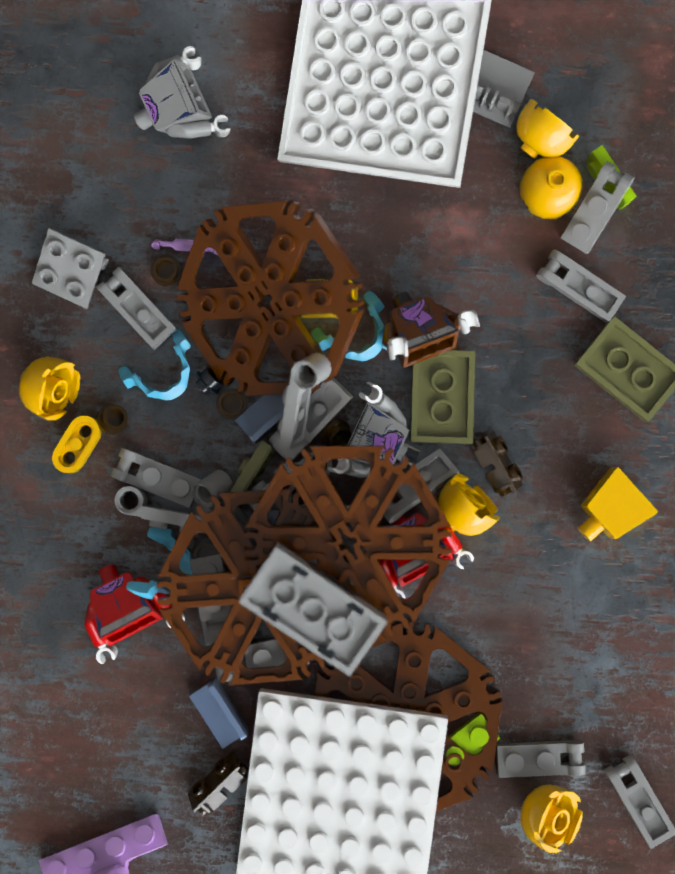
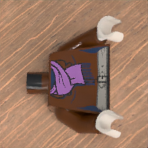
M401 292L392 300L395 309L390 311L389 322L384 326L382 347L389 353L390 360L395 359V355H398L401 366L406 368L455 349L459 330L463 334H467L470 332L469 327L480 326L477 312L475 310H466L460 314L455 313L440 304H436L430 297L413 301L408 292Z

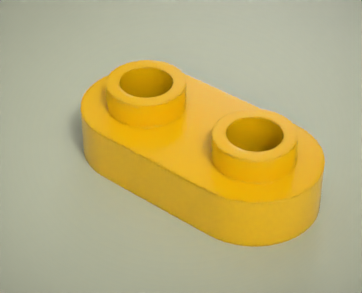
M79 416L70 423L52 454V462L57 470L63 473H75L84 466L102 435V430L99 428L96 419L89 416ZM85 426H89L91 434L85 438L82 435V429ZM69 452L75 455V460L71 464L66 461V455Z

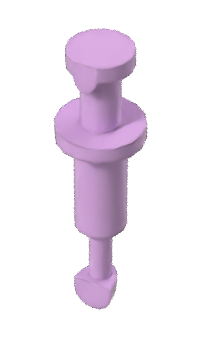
M176 238L172 242L156 239L152 242L151 246L157 250H160L161 246L172 247L175 251L190 252L194 240ZM208 247L204 251L203 257L205 256L206 252H214V254H218L213 248Z

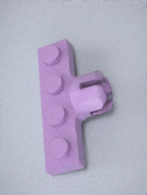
M154 814L39 860L42 874H130L128 865L132 859L164 847L168 843L159 814Z

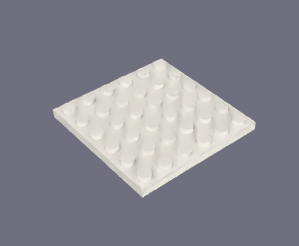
M302 0L277 160L284 163L460 188L492 0Z
M260 688L236 874H427L448 715Z

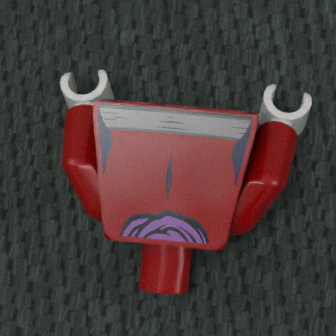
M404 513L397 521L389 524L422 525L428 518H424L420 513L407 518ZM443 526L437 528V530L448 529L452 532V537H442L439 541L441 547H451L452 553L449 555L438 554L439 557H451L453 563L461 569H464L459 562L462 555L466 554L467 558L473 562V555L467 550L461 549L463 545L451 527ZM424 559L378 560L395 591L400 593L402 598H405V592L402 587L425 575L428 570V563Z
M108 565L99 570L98 573L103 584L91 590L89 594L91 602L87 606L84 627L93 646L99 649L96 654V660L101 664H104L106 661L103 651H108L111 654V658L115 660L118 654L115 643L162 620L163 617L159 607H172V603L169 605L158 604V598L168 597L165 593L157 592L152 599H147L130 592L126 588L128 582L149 583L150 580L143 576L135 577L130 572L120 575L116 565ZM182 613V618L185 621V615Z

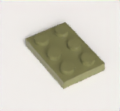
M615 316L605 325L574 364L575 367L645 423L653 418L675 390V364Z
M450 350L412 365L410 442L473 444L475 351Z

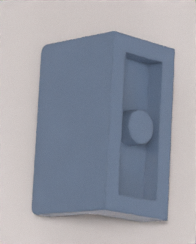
M263 395L235 420L253 443L257 444L279 424L285 404L282 402L283 395Z
M217 677L189 695L222 749L237 739L243 740L248 736L249 727L220 682L217 681Z

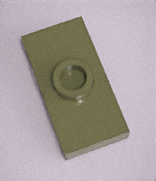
M264 441L260 442L251 459L247 457L242 462L238 473L241 475L230 492L249 491L256 485L276 452L274 447Z

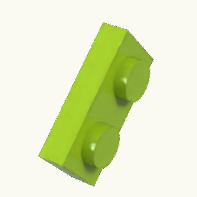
M603 145L592 151L586 159L588 163L587 170L595 180L607 161L615 165ZM608 181L604 189L613 194L617 186ZM629 187L617 208L619 210L637 197L631 187Z
M479 712L449 735V738L469 754L476 755L482 751L483 746L489 740V734L486 731L487 719ZM452 746L447 749L445 758L449 754L456 753L464 760V753L461 748ZM453 757L448 763L457 766L460 764V760Z

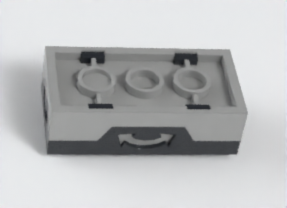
M279 540L253 580L247 585L239 600V603L348 676H351L388 622L386 612Z

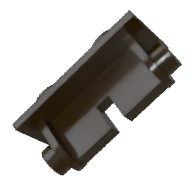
M495 431L485 436L487 442H485L483 437L474 441L473 445L475 448L472 450L481 467L485 468L492 463L495 467L494 470L486 473L495 493L499 492L500 496L503 497L512 492L510 486L514 492L523 486L521 482L523 480L522 473L515 463H511L506 454L508 452L507 444L501 436H497Z
M233 751L225 758H221L203 780H199L193 785L188 793L193 812L198 810L203 816L208 813L212 814L227 799V795L221 791L223 787L233 793L248 779L249 768L244 763L239 765Z

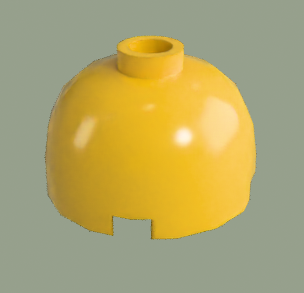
M530 99L520 113L516 125L517 135L524 142L520 148L534 159L538 154L545 158L563 155L572 147L579 138V135L573 133L567 124L548 109H541L539 106L535 109L538 102Z
M562 156L543 157L536 160L526 169L520 182V196L533 215L543 219H557L567 214L577 205L582 194L583 179L579 169L571 160Z
M48 356L33 361L23 371L19 382V395L25 407L46 420H57L67 413L63 409L66 407L68 400L73 404L80 388V373L74 370L73 366L75 365L67 360Z
M458 473L441 489L438 505L453 532L456 530L460 534L468 536L481 534L500 519V516H494L498 510L489 496L478 485L474 486V489L466 484L469 478Z
M548 784L535 788L526 797L521 808L520 824L526 837L548 853L562 851L558 847L563 843L569 845L580 828L582 811L578 809L577 801L581 802L579 796L558 785Z

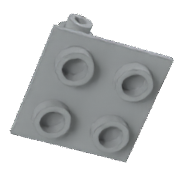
M483 50L473 112L510 128L535 72Z
M48 228L32 284L87 309L100 270H105L109 259L105 258L106 253Z

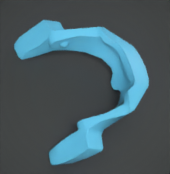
M367 291L363 295V299L368 306L367 309L370 312V316L374 320V339L372 343L364 346L360 351L347 350L344 358L368 361L374 358L383 348L384 324L379 313L385 306L377 295L371 291ZM320 328L311 331L314 340L322 351L331 348L335 338L331 335L327 336Z
M177 329L171 335L175 343L173 348L176 351V355H179L182 364L179 381L172 384L166 390H157L143 383L141 377L133 373L127 365L119 368L118 372L128 389L138 386L148 397L166 401L179 397L185 391L190 372L185 352L191 347V344L180 330Z
M152 527L148 530L147 536L165 545L170 551L172 550L176 542V535L172 529ZM187 549L180 560L179 566L182 572L192 574L190 564L192 554ZM154 580L149 581V583L130 581L126 585L130 592L147 599H152L157 592L170 594V590L167 587H157V582Z

